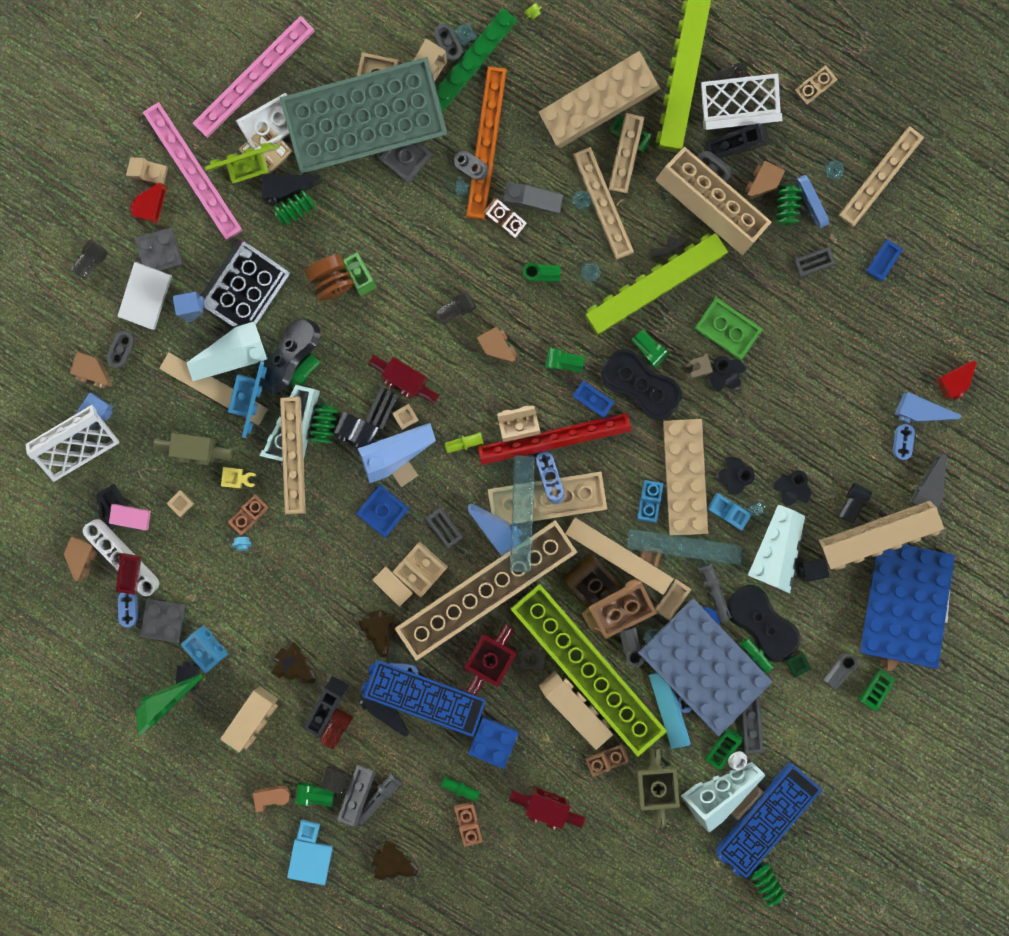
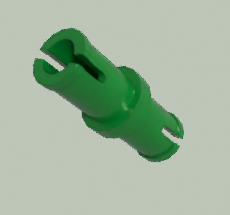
M749 637L740 643V646L747 652L750 659L765 674L773 669L774 665L763 655L762 649H758Z
M444 776L440 788L455 793V796H462L475 803L480 794L479 790L466 786L464 782L461 781L459 783Z

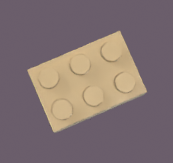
M261 686L256 688L220 740L238 752H241L243 749L247 750L256 739L254 734H258L267 723L265 718H269L278 707L276 704L278 698Z

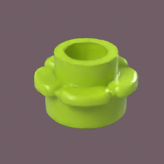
M534 3L524 11L527 16L526 19H535L541 14L539 10L542 7Z

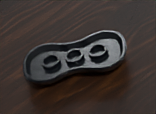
M301 318L294 320L288 325L279 346L267 357V360H264L263 367H267L265 378H260L259 385L262 386L265 392L276 394L285 389L291 381L299 362L317 346L321 331L314 321Z
M627 349L618 350L607 359L603 366L601 377L605 386L615 393L632 398L648 417L655 420L666 419L679 406L682 391L678 383L670 377L652 372L635 352Z
M746 585L732 594L727 602L731 615L730 621L746 630L754 638L758 649H762L763 655L769 661L782 662L798 649L801 642L798 628L774 611L764 590L755 585Z

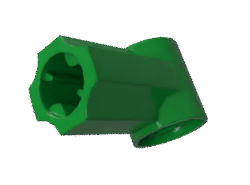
M528 263L522 271V278L528 283L560 282V265ZM534 269L536 276L529 277L526 270Z
M644 329L631 340L644 354V358L653 368L658 367L669 356L668 352L659 343H656Z
M548 348L545 367L554 370L564 369L582 373L585 356L565 353V351L560 349Z
M309 353L295 368L289 384L293 388L295 385L302 386L307 381V377L321 363Z
M298 782L295 803L305 806L316 804L332 807L335 789L316 787L311 783Z

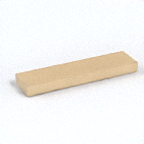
M625 113L608 187L609 190L622 193L628 192L644 117Z

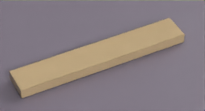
M909 126L838 217L853 228L924 137Z
M591 147L574 153V160L615 259L618 260L633 254V248Z
M168 352L159 368L160 370L229 408L233 388L212 376L192 381L187 362ZM254 402L258 406L255 416L251 415L250 421L260 426L269 409Z
M301 397L280 398L285 514L306 513Z
M574 518L565 533L663 595L674 579L577 518Z

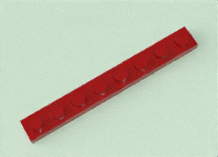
M625 413L541 432L539 435L479 446L478 451L481 464L484 465L622 434L632 430L628 415Z

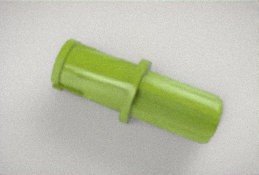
M479 432L446 442L445 448L447 453L462 449L467 450L469 447L484 443Z

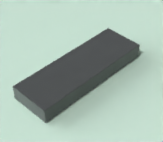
M759 695L741 713L744 754L764 753Z
M361 765L356 766L337 821L352 827L357 826L376 771Z

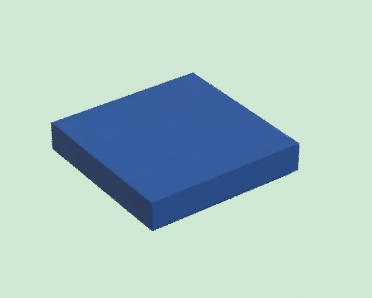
M380 484L356 515L386 538L410 508Z

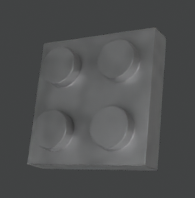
M418 142L385 151L379 160L409 184L432 157L433 153Z
M172 228L135 238L143 265L161 272L183 265Z
M147 599L140 637L180 643L186 605Z

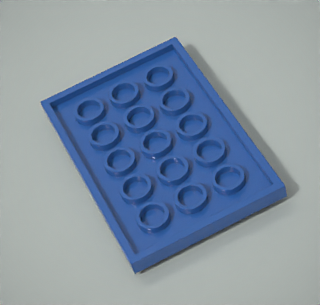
M902 544V547L899 549L891 550L890 548L884 550L883 554L874 557L860 654L938 669L955 555Z

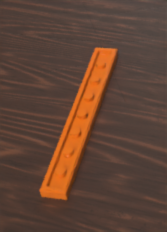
M490 66L487 68L475 157L487 164L488 174L483 180L471 179L467 218L485 220L486 217L483 212L488 204L507 69Z

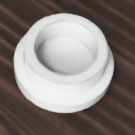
M737 751L729 757L728 764L735 770H742L747 765V756L743 752Z

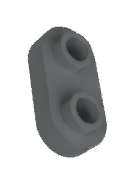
M447 24L438 25L434 31L437 44L446 51L448 61L455 62L459 60L462 56V47L453 29ZM446 33L448 36L446 38H442L441 34ZM455 50L456 54L451 55L449 52Z
M460 151L456 154L454 164L458 169L475 180H483L487 176L488 166L486 163L467 151Z
M703 151L697 156L698 159L725 182L730 178V167L712 152ZM704 158H708L710 163H706ZM720 169L724 170V175L719 173Z
M120 331L115 335L106 357L107 363L110 366L122 368L127 363L135 344V338L131 333ZM124 338H128L126 345L123 344ZM119 355L121 360L116 362L115 357Z

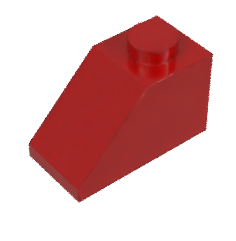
M158 183L137 195L135 201H132L130 206L131 216L135 219L158 224L167 187L162 183Z
M975 360L935 379L945 399L953 398V400H957L964 396L963 392L969 389L977 364Z

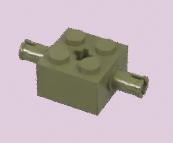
M171 433V441L155 439L153 444L154 451L169 452L168 456L174 457V461L190 463V459H193L194 464L209 465V462H215V458L231 461L233 449L217 447V439Z
M653 747L648 748L650 761L648 767H636L639 807L641 811L654 810L655 827H660V819L662 827L667 826L665 809L680 808L677 768L674 764H661L660 747H655V756ZM656 784H660V786H662L659 787L658 791H656L655 788H653L656 787Z

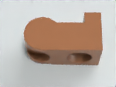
M287 786L255 790L253 792L255 811H264L266 805H285L291 798V790Z

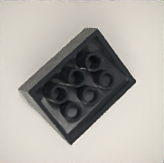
M238 238L200 296H203L207 310L233 327L253 321L256 325L290 272L244 240Z

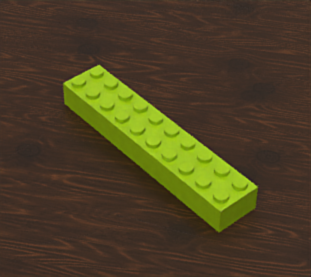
M540 583L510 608L637 757L667 732L664 726Z

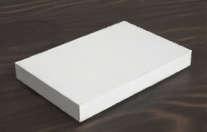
M286 93L236 120L251 148L255 150L261 148L260 146L255 147L251 137L255 133L264 136L268 134L270 128L278 135L268 141L272 144L290 136L280 97L287 96ZM265 124H267L268 129L266 132H258Z
M134 262L117 317L155 330L172 275Z

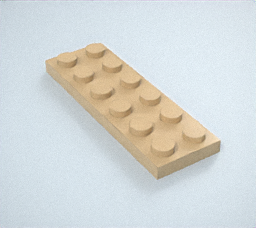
M702 419L663 421L669 535L708 534Z
M602 472L560 478L564 489V500L559 504H552L548 501L542 481L488 489L491 513L512 525L607 510ZM552 487L553 495L558 497L555 487Z

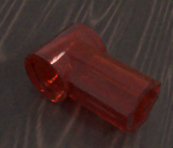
M336 708L319 742L328 748L334 749L343 732L347 730L353 716Z

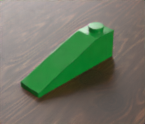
M201 674L156 691L151 696L147 694L139 701L141 705L136 709L138 735H143L160 721L203 676Z

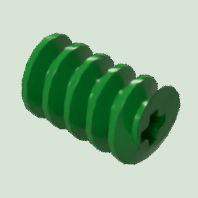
M791 184L778 185V188L781 190L777 192L780 198L777 199L779 206L776 207V210L780 213L775 215L776 219H778L775 225L792 226L795 223H799L800 220L794 217L800 215V212L795 211V209L801 207L796 201L801 200L802 197L796 194L802 192V189Z
M301 190V197L294 194V201L288 197L287 205L281 201V208H278L276 205L273 206L274 213L283 228V222L291 225L290 218L296 222L297 214L301 218L304 217L303 211L311 214L310 207L315 211L317 210L308 193L306 194Z
M316 402L320 408L314 409V412L319 414V416L312 417L317 423L311 424L315 431H309L313 438L307 440L323 444L332 443V440L327 437L334 435L329 429L336 427L331 421L337 420L333 413H339V410L334 408V406Z
M761 862L752 871L753 875L750 877V880H757L754 883V887H761L757 892L758 894H765L761 899L762 901L768 900L765 907L769 908L777 905L784 899L785 891L781 889V884L777 882L778 879L774 876V871L769 869L770 864L768 862Z

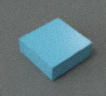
M302 819L297 839L315 844L320 823Z

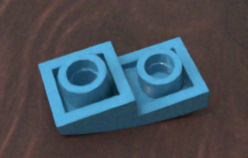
M644 480L637 520L650 523L657 522L663 483Z

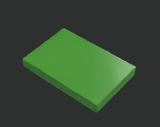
M715 297L694 328V330L739 361H742L763 330L717 297Z

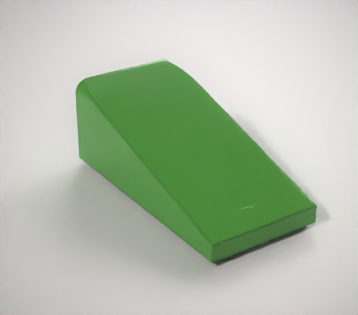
M358 252L344 259L345 270L350 273V279H353L354 286L360 296L377 288Z

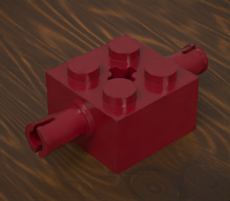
M376 355L371 357L368 365L382 373L381 377L384 379L383 383L393 390L396 387L401 389L399 393L410 400L412 397L417 399L420 396L433 405L435 404L440 394L425 386L428 381L425 375L395 357H392L389 363L378 358Z
M504 623L499 634L494 638L483 632L464 665L466 670L475 675L466 691L471 693L475 686L472 694L477 696L484 682H489L496 687L499 686L517 654V651L506 644L515 628L510 626L506 632L509 625ZM493 655L495 662L488 664L486 656L490 657Z
M534 786L529 796L512 790L508 802L523 806L528 820L539 823V821L547 823L546 826L557 830V828L563 829L565 822L581 829L585 821L584 816L569 811V799Z

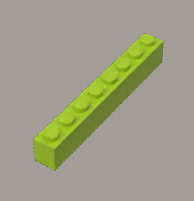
M711 0L683 1L681 13H684L683 20H679L677 29L680 32L679 39L676 38L674 50H677L676 57H672L670 65L673 73L672 76H668L666 85L670 89L669 94L664 96L663 106H666L665 113H661L659 124L662 125V130L657 132L655 142L659 143V150L679 153L683 148Z
M710 233L706 234L696 246L692 243L683 249L685 252L680 256L675 254L667 259L668 263L664 266L659 264L651 269L653 273L648 276L645 274L635 279L637 283L632 286L629 284L619 289L620 293L616 296L611 294L603 299L604 303L597 306L595 304L587 309L588 313L585 315V318L595 334L598 336L724 257L728 251L716 233L710 235Z

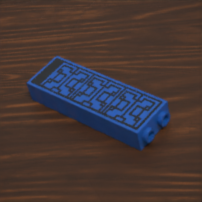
M375 660V663L370 664L367 673L370 674L368 682L364 681L361 688L363 698L467 736H474L486 702L485 699L379 660Z
M789 761L766 787L762 796L714 848L718 853L716 857L724 864L728 862L732 865L731 870L739 877L743 875L747 878L822 789Z

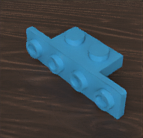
M260 361L256 379L239 374L236 377L228 413L247 417L242 434L243 438H246L247 433L251 434L253 423L250 422L251 415L255 416L258 404H254L256 396L260 397L262 386L259 385L260 378H265L267 367H263L264 361Z

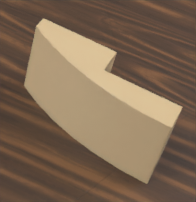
M825 65L795 89V91L808 105L838 79Z

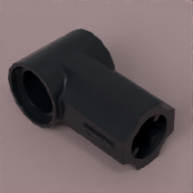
M854 483L847 493V500L838 516L854 524L862 507L870 500L872 492Z

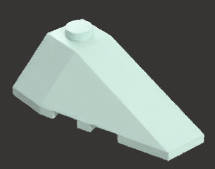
M255 322L235 327L188 361L187 366L192 381L267 360Z
M750 762L742 770L733 769L729 774L721 777L719 775L715 776L713 780L704 784L702 782L695 784L682 794L681 798L696 820L708 832H711L734 811L764 778L765 774L753 762Z

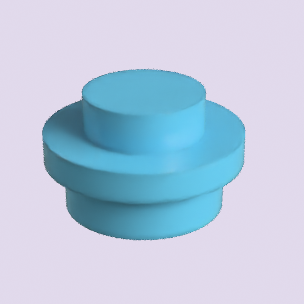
M249 537L234 538V543H232V547L236 548V551H246L248 547L252 546Z

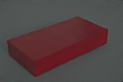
M127 553L121 554L115 592L131 595L137 593L142 556Z

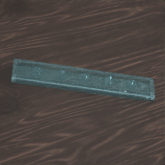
M517 455L514 457L510 571H531L535 457Z
M629 529L626 549L740 565L743 546Z

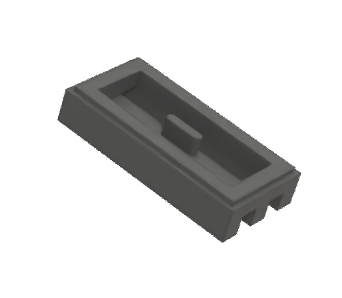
M830 246L793 260L799 278L836 265ZM825 252H827L828 254L827 256L805 263L803 265H800L799 263L803 260L812 258ZM830 259V262L805 272L802 271L806 267Z
M381 387L365 422L383 430L399 395ZM384 392L386 393L374 421H372V416ZM393 396L381 424H378L389 397Z
M441 507L425 518L448 549L463 538ZM439 512L446 520V522L449 524V526L452 528V530L455 532V534L458 536L456 539L452 536L450 531L438 517L437 514ZM434 517L452 542H447L431 518Z

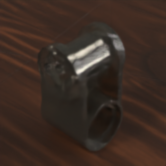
M736 63L714 73L709 77V80L746 77L747 67L742 63ZM735 71H737L738 73L741 72V76L739 77L738 75H734ZM728 83L723 90L727 92L735 87V85ZM712 85L715 92L717 93L719 89Z

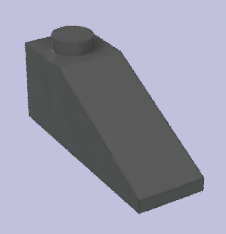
M507 182L504 205L560 214L563 195L525 184Z
M944 453L937 454L908 503L916 506L931 501L937 507V510H940L944 494L947 455Z

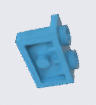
M205 626L200 627L181 644L205 674L228 655V652Z

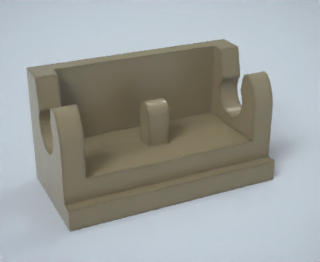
M707 353L693 359L685 366L686 368L693 366L692 369L694 370L686 376L687 381L707 376L713 372Z

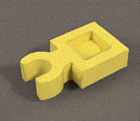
M223 467L221 486L242 488V483H244L248 487H255V484L248 482V478L256 476V474L250 472L243 475V469Z

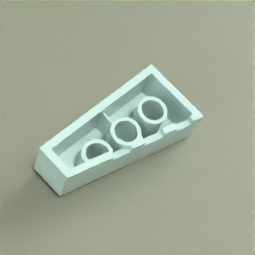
M295 385L290 397H301L304 460L308 443L307 439H309V431L313 422L312 417L315 414L314 409H316V402L318 401L320 391ZM279 417L276 422L277 425L273 433L270 434L260 456L283 461L281 417Z
M777 506L748 576L790 593L791 586L789 585L791 577L794 575V559L798 555L797 544L801 540L805 516L784 506Z

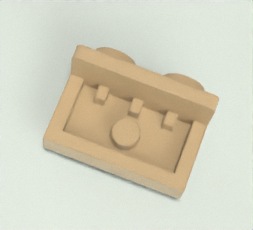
M523 406L520 409L504 410L497 414L503 442L541 434L535 406Z

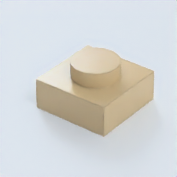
M410 404L392 413L402 430L419 421Z
M179 490L167 503L179 517H182L195 504L182 490Z

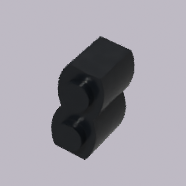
M343 412L334 433L338 434L337 439L346 443L348 440L355 442V447L361 448L373 443L379 428Z

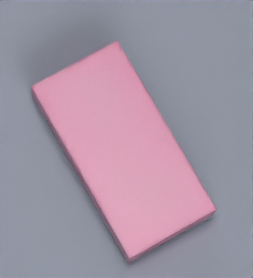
M112 504L109 524L148 530L151 511Z

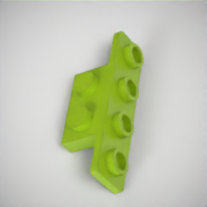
M271 142L260 145V149L249 148L243 150L244 154L239 156L237 153L226 156L227 159L223 161L221 159L212 160L210 165L205 166V171L227 166L232 184L269 173L263 154L280 148L279 145H272Z

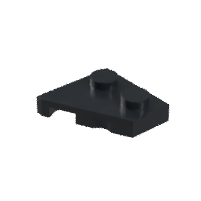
M112 484L96 494L97 504L99 505V518L111 530L120 526L109 524L111 505L128 506L116 485Z

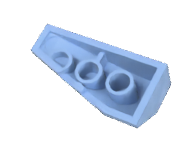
M428 423L358 448L369 484L390 476L434 443L436 440L431 424Z

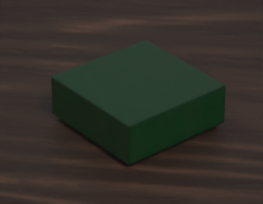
M803 652L785 660L794 678L811 670Z

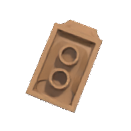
M640 580L627 582L625 588L589 606L582 613L590 630L603 635L605 639L657 614Z

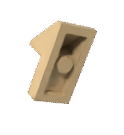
M131 157L126 176L154 184H164L168 167L149 162L145 158Z

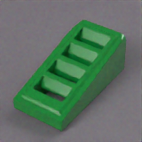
M879 668L857 700L876 712L896 680ZM880 676L886 679L888 683L885 684L879 680ZM876 683H878V684H880L882 687H884L883 690H880L879 688H877V687L875 686ZM873 689L879 693L878 697L871 693ZM868 696L875 700L874 703L867 699Z
M728 727L719 736L704 760L721 771L729 757L741 744L742 736ZM722 742H724V743H726L727 745H729V746H730V749L727 748L726 746H724V745L722 744ZM719 748L720 750L725 752L726 755H723L722 753L717 751V749ZM713 754L722 759V761L720 762L713 758Z

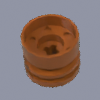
M340 254L323 258L310 265L304 271L311 284L319 282L313 289L315 293H319L317 295L319 302L337 298L355 285L353 279H349L351 276L349 272L340 273L346 268Z

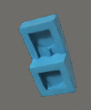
M719 493L715 494L707 507V510L741 531L752 515Z

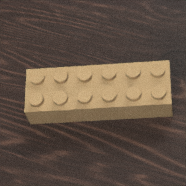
M638 51L539 111V114L556 146L562 148L661 88L643 55Z
M683 147L656 178V181L742 256L771 223L766 216L686 147Z
M927 501L821 539L819 542L830 569L839 570L846 567V564L850 562L859 563L864 561V557L870 555L872 557L883 554L884 550L890 548L891 550L901 548L904 543L918 542L921 540V537L929 535V537L938 535L944 529L937 507L931 501Z

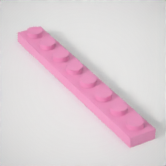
M300 16L193 122L194 126L208 138L315 32L314 28Z
M158 102L145 110L143 114L224 238L228 241L242 232L243 229L161 104Z

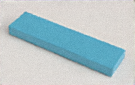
M657 673L650 674V681L664 727L667 730L666 733L671 749L689 746L691 744L675 691Z

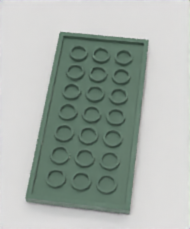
M428 57L280 97L301 174L448 135Z

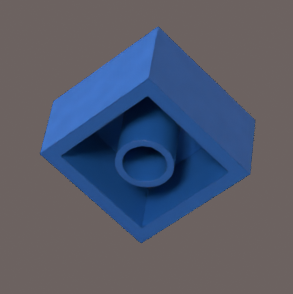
M483 715L468 754L504 769L519 730Z

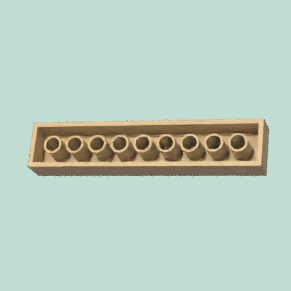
M554 520L521 544L399 624L395 630L417 661L578 552L557 521Z

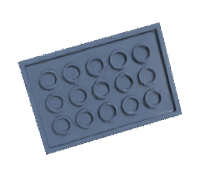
M691 599L638 652L717 736H720L772 683L769 677L694 599Z

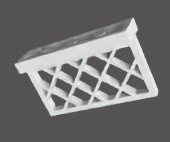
M778 73L701 82L703 129L705 130L782 121ZM773 78L774 87L768 92L761 85L766 79ZM747 81H752L757 85L751 94L742 88ZM728 83H733L738 87L732 96L723 90ZM714 85L719 89L712 99L706 94V86ZM759 88L767 94L760 103L752 97ZM740 90L748 96L742 105L733 99ZM721 92L729 98L723 107L714 101ZM769 96L775 101V109L768 110L763 106ZM750 98L758 104L753 112H748L744 108ZM731 101L739 107L734 114H729L724 110ZM713 103L720 111L716 116L708 117L707 109Z
M91 405L26 444V451L31 460L34 459L51 480L55 482L119 444V440L97 414L94 406ZM97 421L100 424L99 431L89 430V426ZM76 433H84L83 441L74 440L72 437ZM87 434L98 435L97 441H86ZM101 436H108L112 439L108 443H100ZM68 443L66 450H58L56 445ZM71 444L81 445L80 452L69 451ZM85 446L95 447L91 453L83 452ZM51 453L50 460L40 459L39 455ZM54 454L65 455L64 461H53ZM68 455L78 456V461L74 463L67 462ZM51 466H62V469L58 473L53 474Z

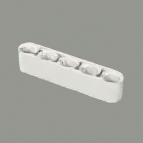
M95 519L83 527L84 536L117 571L119 570L120 563L118 554L127 553L135 555L103 521ZM92 525L97 528V534L92 531ZM105 539L110 541L111 548L105 545ZM141 562L137 591L143 596H149L158 589L159 580ZM145 582H149L152 589L146 588Z

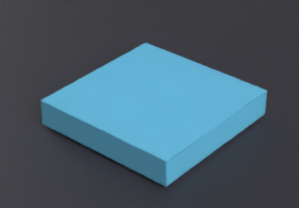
M295 839L287 878L325 885L333 846Z

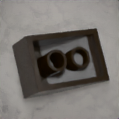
M591 552L563 577L567 585L588 607L624 588Z

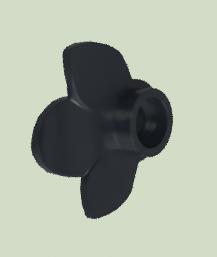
M724 356L717 357L712 363L714 372L711 376V383L713 388L717 392L721 391L724 386L735 390L740 389L741 380L739 374L746 370L745 365L737 359L729 360ZM719 363H724L725 368L723 370L719 369Z
M726 457L727 468L721 470L716 475V479L720 483L728 485L727 492L729 495H737L743 491L745 486L750 485L754 481L755 474L751 468L745 467L741 459ZM744 472L748 475L746 480H743L741 477Z
M793 471L789 476L779 477L774 483L773 489L782 492V501L785 506L794 504L798 499L808 503L811 497V489L807 485L808 477L803 471ZM797 476L801 478V482L798 484L794 480Z

